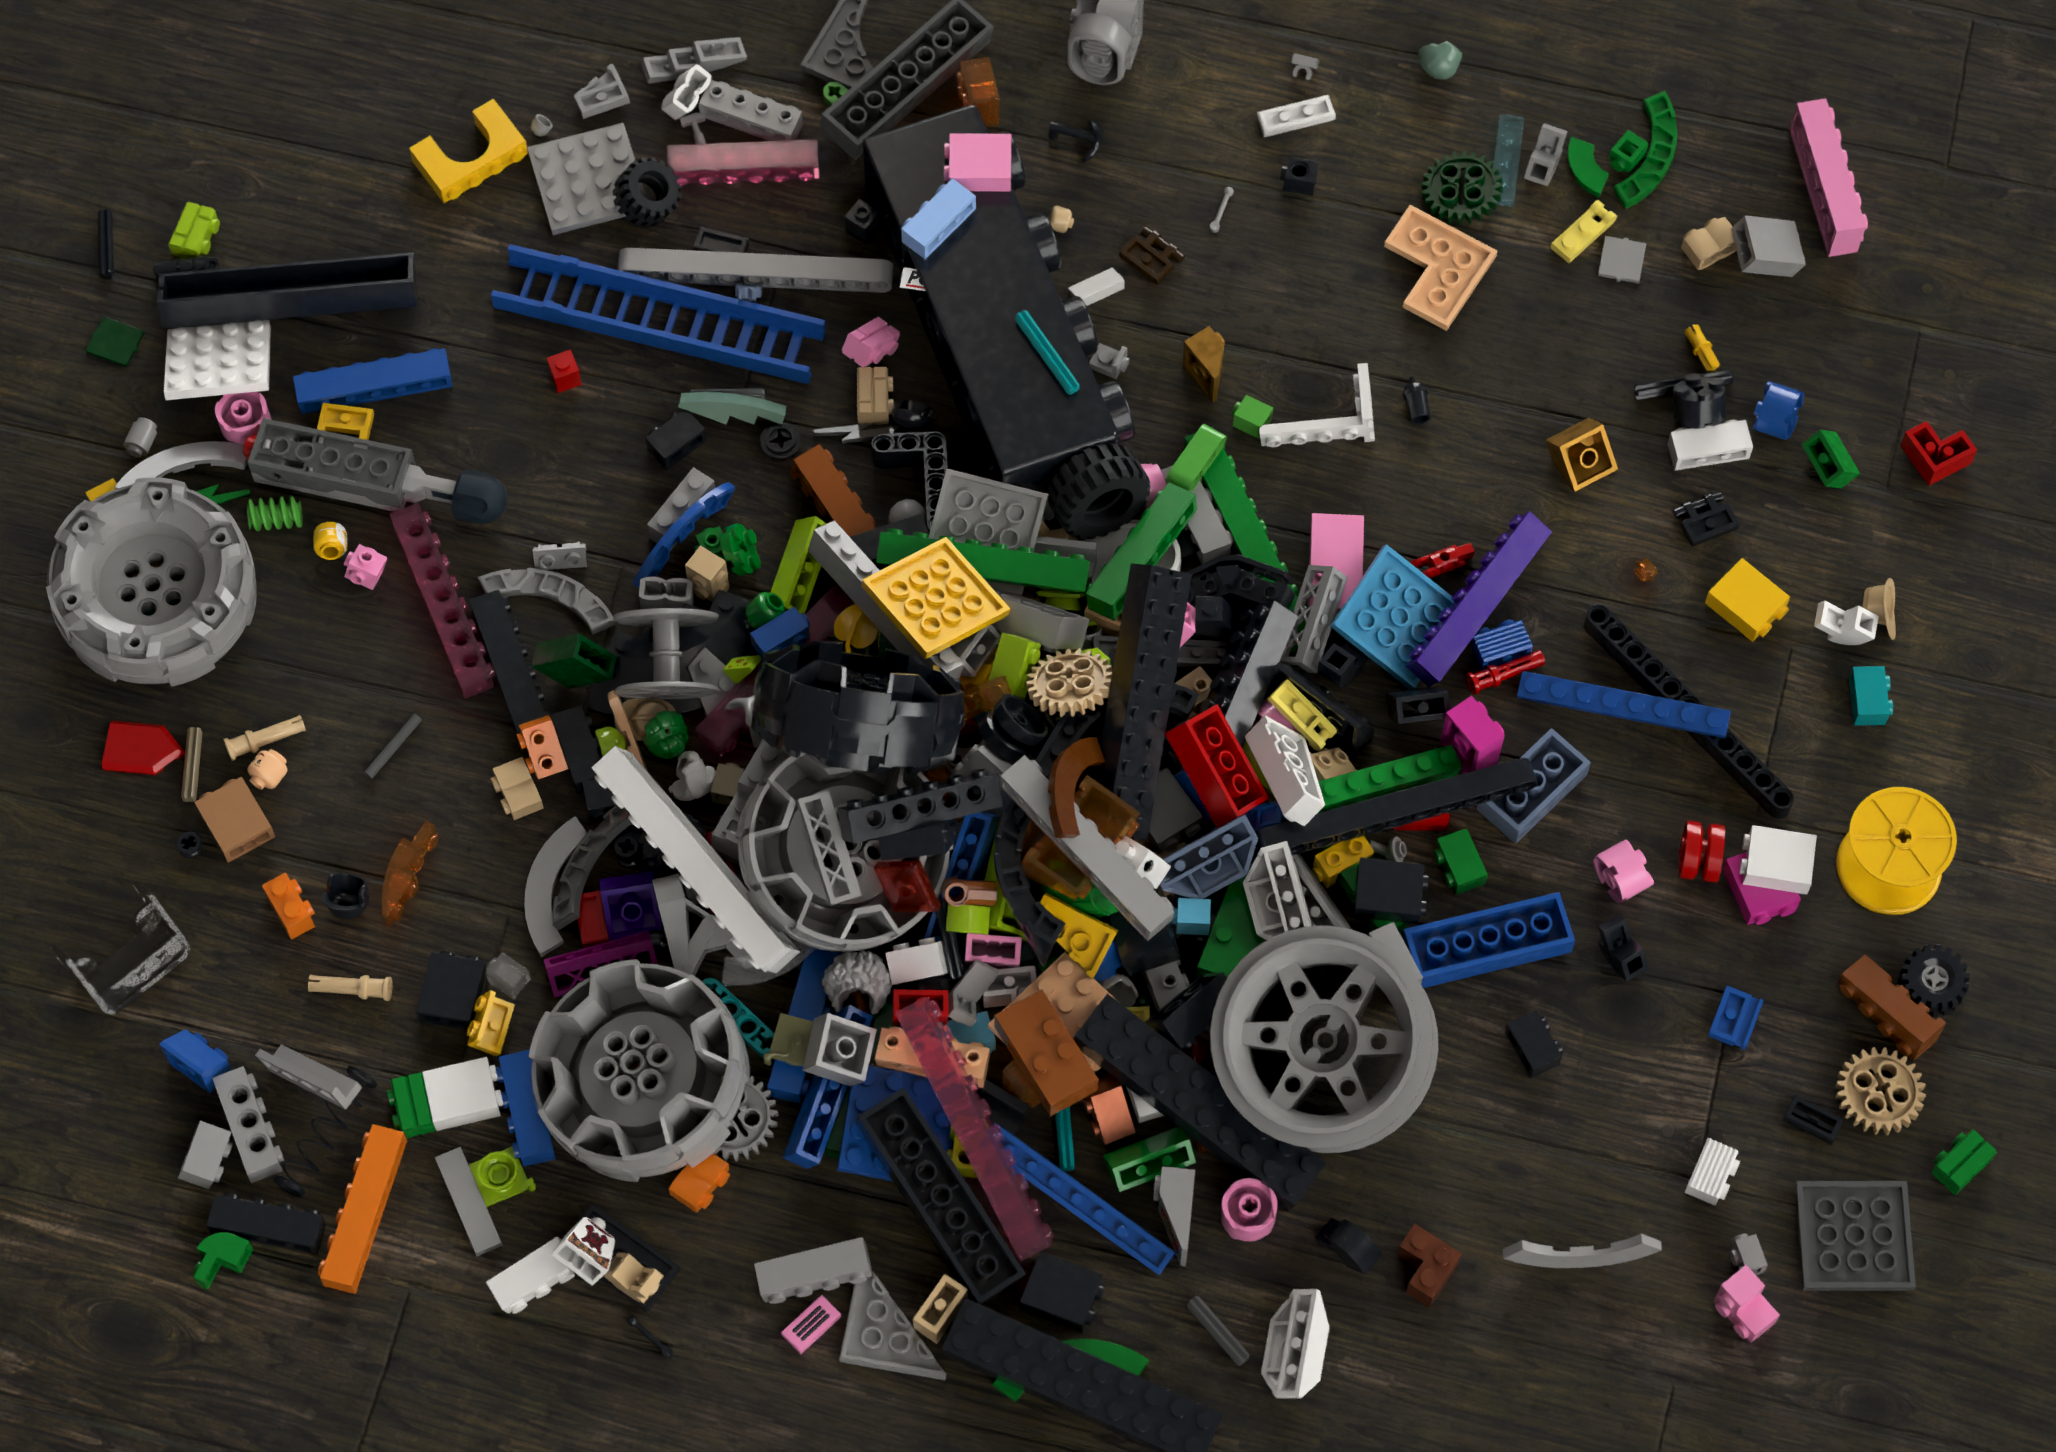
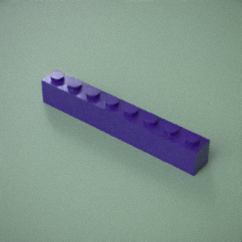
M1530 511L1521 516L1517 514L1508 523L1509 530L1506 533H1502L1495 540L1494 545L1496 547L1492 552L1489 551L1480 560L1482 565L1478 571L1474 570L1467 577L1466 582L1468 584L1464 589L1461 588L1452 597L1454 603L1451 607L1445 608L1439 614L1437 619L1440 621L1438 624L1432 626L1424 634L1423 638L1425 641L1423 644L1416 646L1409 654L1411 660L1407 663L1406 667L1427 687L1441 681L1552 533Z

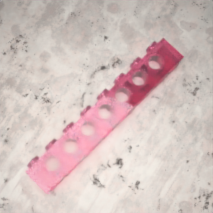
M419 503L390 513L393 528L464 699L494 688L492 678L496 677L491 662L486 663L483 658L484 655H487L482 640L476 641L474 634L478 633L472 618L467 620L465 612L468 611V607L464 597L458 598L456 590H459L455 576H449L447 572L450 565L445 553L441 555L439 553L438 547H441V543L437 533H431L428 527L432 525L427 510L422 512ZM417 532L422 533V534H421L420 536H418V537H412V535H413L414 533H417ZM424 554H431L428 558H420ZM434 575L440 576L437 580H430V577ZM442 597H449L445 602L438 601ZM450 619H459L456 623H447ZM461 640L468 641L465 645H457ZM470 662L477 663L474 667H466Z

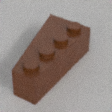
M1864 955L1841 974L1837 984L1846 997L1852 998L1858 1004L1861 1013L1868 1018L1870 1017L1877 1024L1878 1030L1885 1037H1890L1896 1043L1898 1051L1903 1056H1907L1914 1061L1938 1040L1946 1022L1940 1017L1934 1020L1928 1014L1929 1008L1922 1002L1919 1004L1914 1003L1906 988L1902 985L1894 986L1891 983V976L1867 955Z

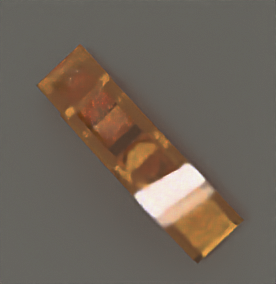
M425 821L412 842L402 837L390 860L382 890V915L385 924L391 927L395 920L398 921L405 910L404 905L408 899H412L416 895L419 883L414 872H418L424 863V856L428 850H433L438 842L436 827L428 821Z

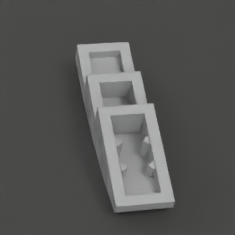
M740 37L694 41L692 47L669 49L665 56L643 57L641 65L647 83L676 80L682 73L697 64L707 72H711L745 61L747 56Z

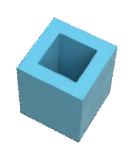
M1178 898V906L1173 908L1174 915L1171 921L1172 924H1177L1176 934L1209 935L1211 899Z

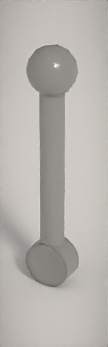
M1231 187L1224 189L1225 196L1215 221L1210 223L1211 232L1219 231V221L1229 197L1234 193Z

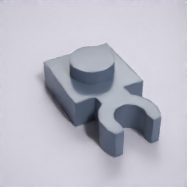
M738 283L735 288V297L744 301L754 302L763 295V284Z

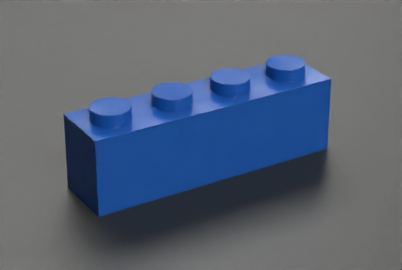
M530 1050L500 1056V1066L495 1067L499 1083L504 1082L506 1091L501 1092L504 1108L510 1107L511 1117H507L510 1134H516L517 1142L512 1143L515 1158H521L523 1167L556 1159L550 1132L538 1113L532 1092Z

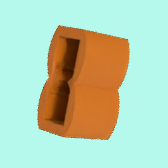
M711 1154L693 1168L687 1164L669 1187L670 1195L696 1213L701 1208L706 1209L714 1197L712 1192L718 1186H724L729 1179L728 1163L715 1154Z

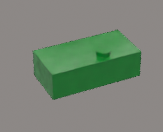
M1245 876L1228 886L1199 961L1196 978H1199L1202 974L1223 972L1228 978L1246 955L1267 941L1256 934L1243 885Z

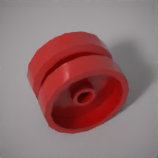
M1685 822L1678 855L1679 878L1694 880L1701 864L1700 874L1702 880L1718 883L1724 854L1725 825L1709 824L1703 839V826L1701 822Z

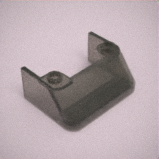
M134 881L132 885L146 902V904L138 909L134 917L135 925L140 933L98 966L92 958L87 956L79 957L72 962L55 945L51 948L52 952L77 984L103 1012L110 1015L117 1014L186 959L190 952V945L153 893L138 881Z

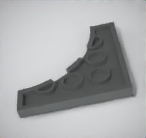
M839 0L800 64L802 71L829 83L839 82L847 90H850L874 69L866 57L860 40V25L863 14L868 6V0Z

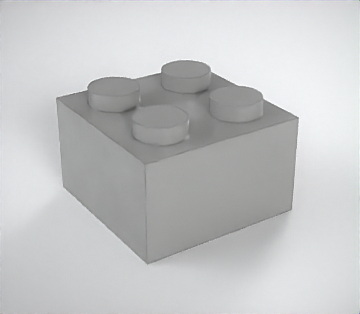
M830 1013L814 1018L803 1071L848 1086H855L865 1082L877 1029Z

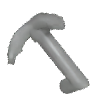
M754 696L736 698L730 701L725 709L728 711L743 707L746 717L745 721L749 726L753 746L758 748L763 738L751 728Z

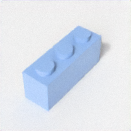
M952 178L947 184H943L938 188L935 196L930 201H925L921 205L918 213L913 218H908L901 227L902 242L926 259L976 209V195Z

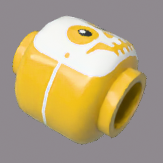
M324 522L318 525L313 534L315 553L327 560H334L343 556L347 551V532L345 528L336 522Z

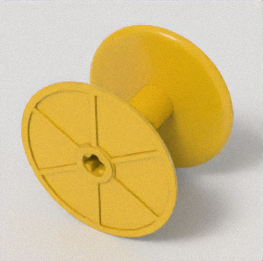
M1890 787L1869 795L1856 808L1851 818L1849 832L1845 835L1838 848L1836 868L1843 888L1855 902L1879 914L1902 915L1921 908L1935 895L1940 885L1942 873L1947 869L1954 857L1957 844L1954 823L1947 810L1936 799L1916 789Z

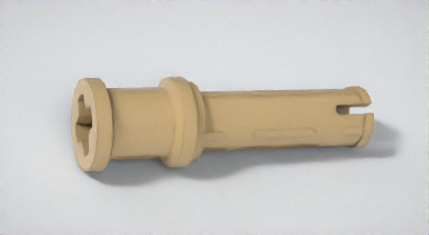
M298 715L259 731L252 732V730H247L244 735L230 740L228 738L223 740L231 761H234L237 756L248 752L256 753L259 750L258 747L302 731L304 732L306 729L301 716Z
M363 975L360 979L309 976V980H311V982H308L309 992L358 995L359 998L365 1000L368 997L383 998L384 1001H390L393 987L391 977L375 979L370 978L368 975Z

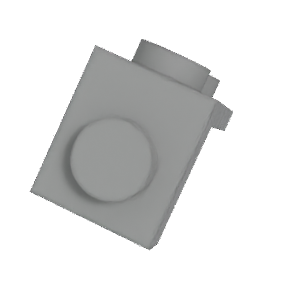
M975 960L948 994L949 1017L957 1023H963L972 1027L977 1021L976 1002L998 976V969Z

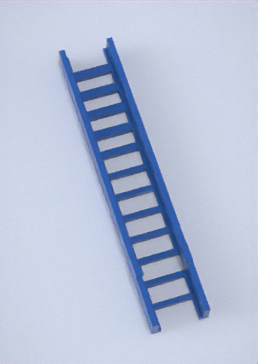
M509 244V265L529 271L520 296L495 290L492 291L493 308L805 384L810 383L812 376L810 367L796 364L795 361L803 337L824 340L826 334L825 320L594 265L561 254L557 256ZM536 272L552 275L543 302L527 298ZM561 274L578 278L567 308L552 301ZM584 283L601 287L591 314L575 310ZM608 289L625 293L616 320L599 316ZM632 295L649 299L640 325L623 322ZM656 301L673 305L664 331L647 327ZM680 307L697 310L689 337L672 333ZM706 313L720 316L711 343L698 340ZM731 319L744 322L735 349L722 346ZM755 325L768 328L760 354L746 351ZM779 331L793 334L784 360L771 358Z

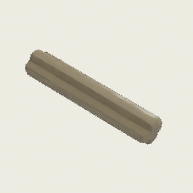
M189 727L187 729L181 798L184 802H195L197 799L203 733L199 727Z

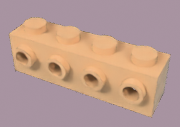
M889 1027V1029L882 1028L875 1063L876 1067L983 1088L990 1059V1048H986L985 1045L978 1042L965 1044L951 1037L939 1039L925 1032L913 1034L907 1033L899 1027Z

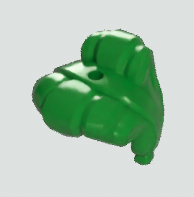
M664 710L657 713L644 726L646 735L643 737V742L654 755L660 758L672 759L678 757L683 753L688 742V731L683 717L676 711ZM667 728L669 729L668 734L665 733V730Z

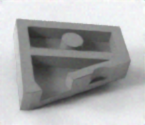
M613 64L606 67L607 72L603 76L593 78L587 87L582 88L574 95L575 102L583 119L630 103L629 96Z
M706 647L686 667L693 682L712 684L719 688V694L700 697L705 711L704 714L708 720H712L744 683L740 681L735 684L724 673L725 665Z

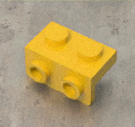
M490 990L482 996L480 995L475 1003L474 1010L477 1013L475 1020L470 1023L467 1030V1036H470L467 1045L497 1057L501 1054L515 1004L495 997L496 992Z

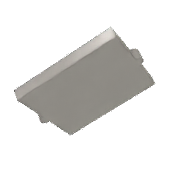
M1605 236L1598 276L1616 279L1617 282L1623 280L1639 283L1646 243L1631 241L1626 237L1620 239Z

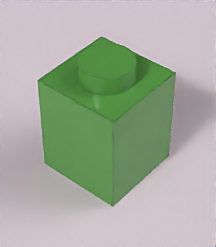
M1245 395L1242 402L1238 401L1232 410L1231 415L1234 416L1233 427L1260 439L1259 429L1262 425L1270 424L1273 407Z

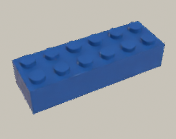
M1560 892L1406 928L1402 935V939L1423 977L1421 983L1423 988L1571 953L1575 943Z

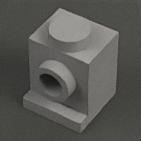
M1740 1234L1731 1239L1733 1246L1730 1251L1733 1265L1735 1267L1738 1266L1739 1270L1747 1265L1755 1275L1764 1273L1768 1264L1757 1235L1748 1236L1747 1234Z

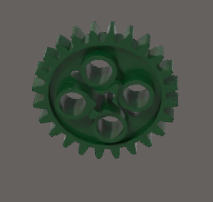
M1463 150L1461 156H1458L1453 151L1452 158L1443 154V162L1435 159V167L1428 166V173L1423 174L1424 182H1421L1422 199L1425 200L1426 208L1431 207L1432 215L1439 212V220L1447 216L1449 224L1454 219L1458 220L1459 225L1462 224L1463 219L1472 224V218L1475 217L1478 221H1481L1482 213L1490 216V208L1497 209V202H1501L1503 184L1502 176L1499 175V168H1493L1492 160L1486 163L1485 155L1477 159L1476 152H1473L1471 156H1467L1466 150ZM1465 170L1463 205H1459L1461 171Z

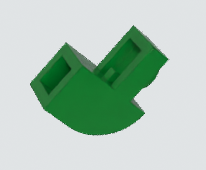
M225 1232L216 1233L205 1238L197 1247L200 1256L204 1258L197 1262L193 1271L197 1285L208 1290L220 1266L241 1274L253 1251L250 1242Z

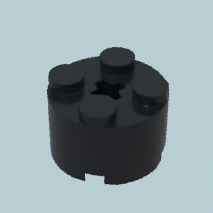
M1692 373L1686 375L1685 380L1674 386V418L1678 419V424L1687 428L1701 429L1705 428L1707 423L1713 422V426H1716L1725 420V386L1722 378L1700 377L1699 374Z

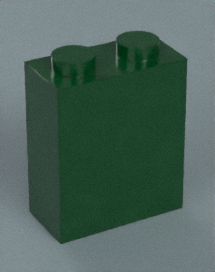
M578 633L537 643L531 667L566 688L571 689L611 680L617 656Z

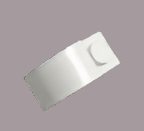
M1827 601L1818 603L1814 626L1828 633L1827 640L1843 645H1860L1875 639L1879 616L1861 606L1844 611Z

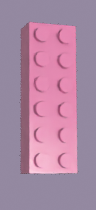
M1825 98L1797 103L1789 130L1828 257L1858 252L1860 243L1864 238V231L1868 228V221L1866 215L1862 214L1860 209V194L1858 192L1855 193L1854 175L1847 167L1848 157L1846 150L1841 148V133L1834 125L1835 116L1833 108H1829Z

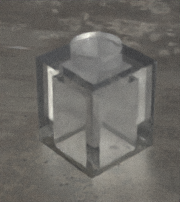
M503 952L498 958H493L486 968L488 982L513 1000L531 980L528 969Z

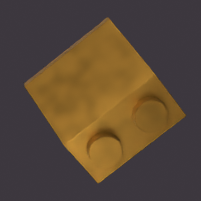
M1208 326L1184 341L1183 367L1213 403L1217 400L1225 342L1218 332L1215 333Z
M1587 418L1546 439L1553 463L1574 492L1618 470L1604 425L1591 418Z

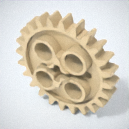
M1078 648L1075 653H1071V650L1067 649L1066 654L1056 651V657L1046 655V662L1038 660V667H1031L1032 673L1027 675L1028 681L1026 684L1029 699L1033 700L1034 706L1040 705L1042 712L1049 709L1050 715L1059 711L1060 717H1063L1066 712H1070L1071 717H1074L1075 711L1085 714L1086 708L1095 710V703L1099 705L1104 704L1103 698H1108L1112 666L1108 665L1107 659L1101 660L1099 653L1092 656L1091 650L1081 654V648Z
M1872 1047L1870 1055L1863 1049L1859 1054L1860 1059L1852 1055L1851 1063L1845 1062L1842 1067L1844 1071H1840L1837 1076L1842 1081H1837L1835 1088L1841 1090L1837 1092L1836 1099L1844 1100L1841 1102L1839 1109H1848L1845 1118L1854 1116L1856 1118L1854 1126H1857L1860 1122L1863 1123L1864 1132L1871 1126L1875 1135H1877L1880 1128H1883L1886 1135H1889L1891 1127L1897 1133L1902 1128L1901 1124L1908 1128L1911 1124L1910 1119L1916 1120L1919 1115L1917 1111H1921L1924 1106L1919 1101H1924L1926 1094L1919 1092L1924 1089L1925 1083L1917 1082L1922 1074H1913L1912 1072L1916 1066L1915 1063L1907 1066L1905 1064L1907 1056L1899 1060L1897 1059L1896 1050L1890 1056L1887 1055L1886 1048H1883L1881 1054H1878L1875 1047ZM1881 1071H1889L1893 1078H1885ZM1856 1080H1864L1868 1087H1860ZM1898 1094L1902 1096L1905 1102L1895 1101L1893 1095ZM1868 1104L1877 1105L1880 1111L1874 1112L1870 1110Z

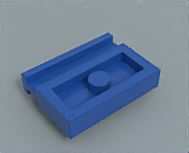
M1726 986L1708 1037L1731 1046L1741 1047L1745 1051L1764 1000L1761 998L1756 999L1748 993Z

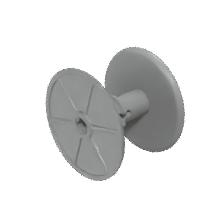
M684 608L639 609L614 614L613 619L619 624L653 628V651L649 653V656L653 657V682L621 685L614 690V694L637 699H689L719 694V688L715 685L680 681L679 657L682 656V652L679 651V627L710 624L715 622L719 615L711 611Z

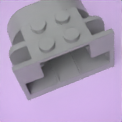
M1076 0V3H1078L1077 7L1072 9L1069 20L1071 28L1067 41L1068 66L1075 75L1085 81L1099 85L1115 84L1123 78L1126 69L1130 70L1142 36L1144 0Z

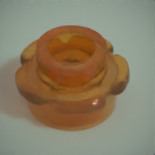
M1647 558L1640 562H1635L1637 567L1634 572L1637 577L1643 582L1646 580L1652 582L1658 574L1655 565Z

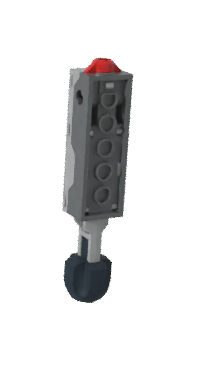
M266 418L262 419L259 431L248 436L243 445V454L248 461L254 482L398 513H403L406 501L416 503L423 499H431L452 504V514L457 520L475 524H487L500 518L507 505L508 494L505 486L494 476L469 469L463 471L458 476L457 481L429 476L424 473L420 466H416L412 449Z

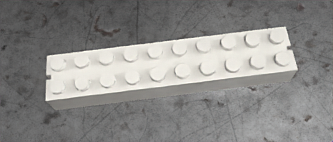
M615 746L592 767L597 774L594 777L604 789L608 787L614 794L611 797L612 800L621 809L625 807L631 814L628 816L629 820L638 829L640 827L644 829L647 833L645 838L655 849L657 847L660 848L664 853L662 859L672 869L674 867L677 868L681 873L679 879L689 889L692 887L698 893L696 896L698 902L707 909L709 907L715 913L713 916L715 922L722 929L727 928L731 932V941L739 949L744 948L749 954L747 957L748 961L757 970L761 968L764 972L778 973L800 952L783 931H776L761 917L746 894L749 890L631 752Z

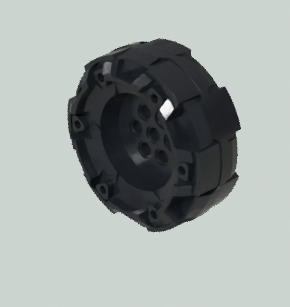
M812 641L800 647L799 645L792 644L781 650L765 653L764 662L755 680L751 728L754 732H758L769 746L777 748L795 758L800 757L801 752L818 756L826 766L871 773H884L892 767H906V773L918 774L919 772L934 770L947 763L948 760L953 761L955 759L965 715L964 692L960 690L961 681L948 675L939 665H932L931 670L917 656L885 648L882 657L842 652L843 642Z

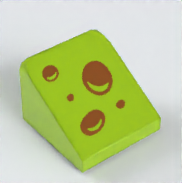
M755 655L733 658L723 671L735 684L739 683L754 670L761 661V657Z

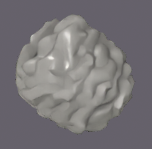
M864 950L859 951V953L847 951L843 952L842 955L836 956L834 963L828 966V969L824 971L825 976L822 978L824 992L828 995L829 1001L832 1004L831 1007H834L836 1012L841 1011L843 1002L848 999L850 994L859 989L863 994L868 995L871 1014H877L886 1003V997L890 995L892 987L890 973L883 963V959L876 954H872L870 951L865 952Z

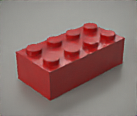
M1218 704L1165 733L1216 828L1238 818L1269 799Z

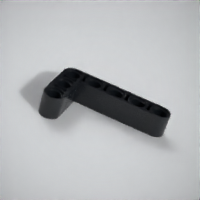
M939 432L891 433L875 436L871 445L872 460L876 466L880 468L924 466L927 529L930 534L946 469H948L945 436Z

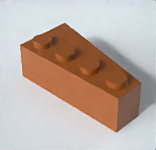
M819 444L793 460L789 474L794 480L800 479L801 490L806 497L813 496L817 512L823 518L828 517L830 519L828 523L835 521L849 537L875 529L876 522L870 513L866 514L861 507L862 501L855 491H850L845 474L841 470L837 471L833 465L834 459L827 449L823 450Z

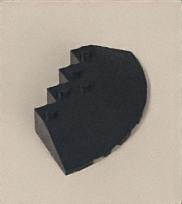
M718 590L709 610L719 615L715 622L700 626L679 627V651L682 652V656L679 657L680 681L693 682L686 667L704 647L725 666L731 659L736 657L759 655L752 646L750 633L755 631L756 628L749 624L746 616V607L750 601ZM686 603L683 605L684 609L703 610ZM645 627L640 639L615 631L607 648L609 652L617 656L612 678L608 681L595 683L587 707L588 711L615 717L608 701V692L615 690L621 685L653 682V657L649 656V653L653 651V628ZM762 658L754 670L742 680L744 683L735 693L746 687L750 683L749 681L757 675L764 662ZM620 696L622 703L630 699H636ZM700 698L660 699L667 701L680 714L699 708L701 710L704 709Z

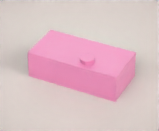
M1312 513L1309 565L1333 566L1348 577L1335 615L1336 618L1363 577L1364 516ZM1315 573L1313 586L1321 580L1322 573ZM1313 596L1308 600V608L1313 604Z

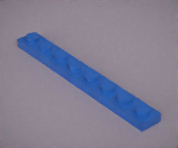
M1522 671L1517 693L1518 699L1726 738L1731 716L1730 710Z
M994 1123L979 1146L1158 1275L1161 1274L1176 1253L998 1123Z

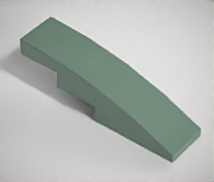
M681 393L678 404L679 408L723 424H727L730 416L751 424L755 423L757 416L782 424L786 414L785 405L734 393Z

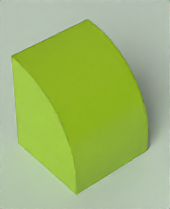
M948 904L946 931L988 935L990 907L974 905L956 907Z

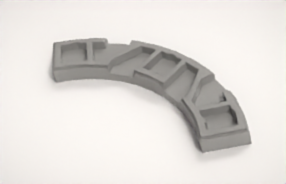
M221 441L197 442L161 451L128 471L117 483L115 489L133 485L136 478H161L170 472L174 474L195 468L194 465L211 463V466H226L244 470L248 464L243 454L244 444Z
M527 568V570L504 569L478 577L485 594L499 589L502 598L531 595L547 598L566 606L582 619L592 635L616 625L611 612L600 598L587 590L581 583L562 574L543 569Z
M576 816L563 824L546 841L537 854L527 879L524 902L525 917L529 934L540 957L564 944L558 930L553 926L552 898L558 878L557 875L561 867L572 856L581 840L587 834Z
M1643 1234L1611 1243V1247L1606 1249L1594 1250L1593 1246L1570 1247V1252L1553 1251L1552 1246L1521 1240L1503 1249V1259L1539 1267L1587 1268L1636 1260L1659 1252L1662 1248L1661 1241Z

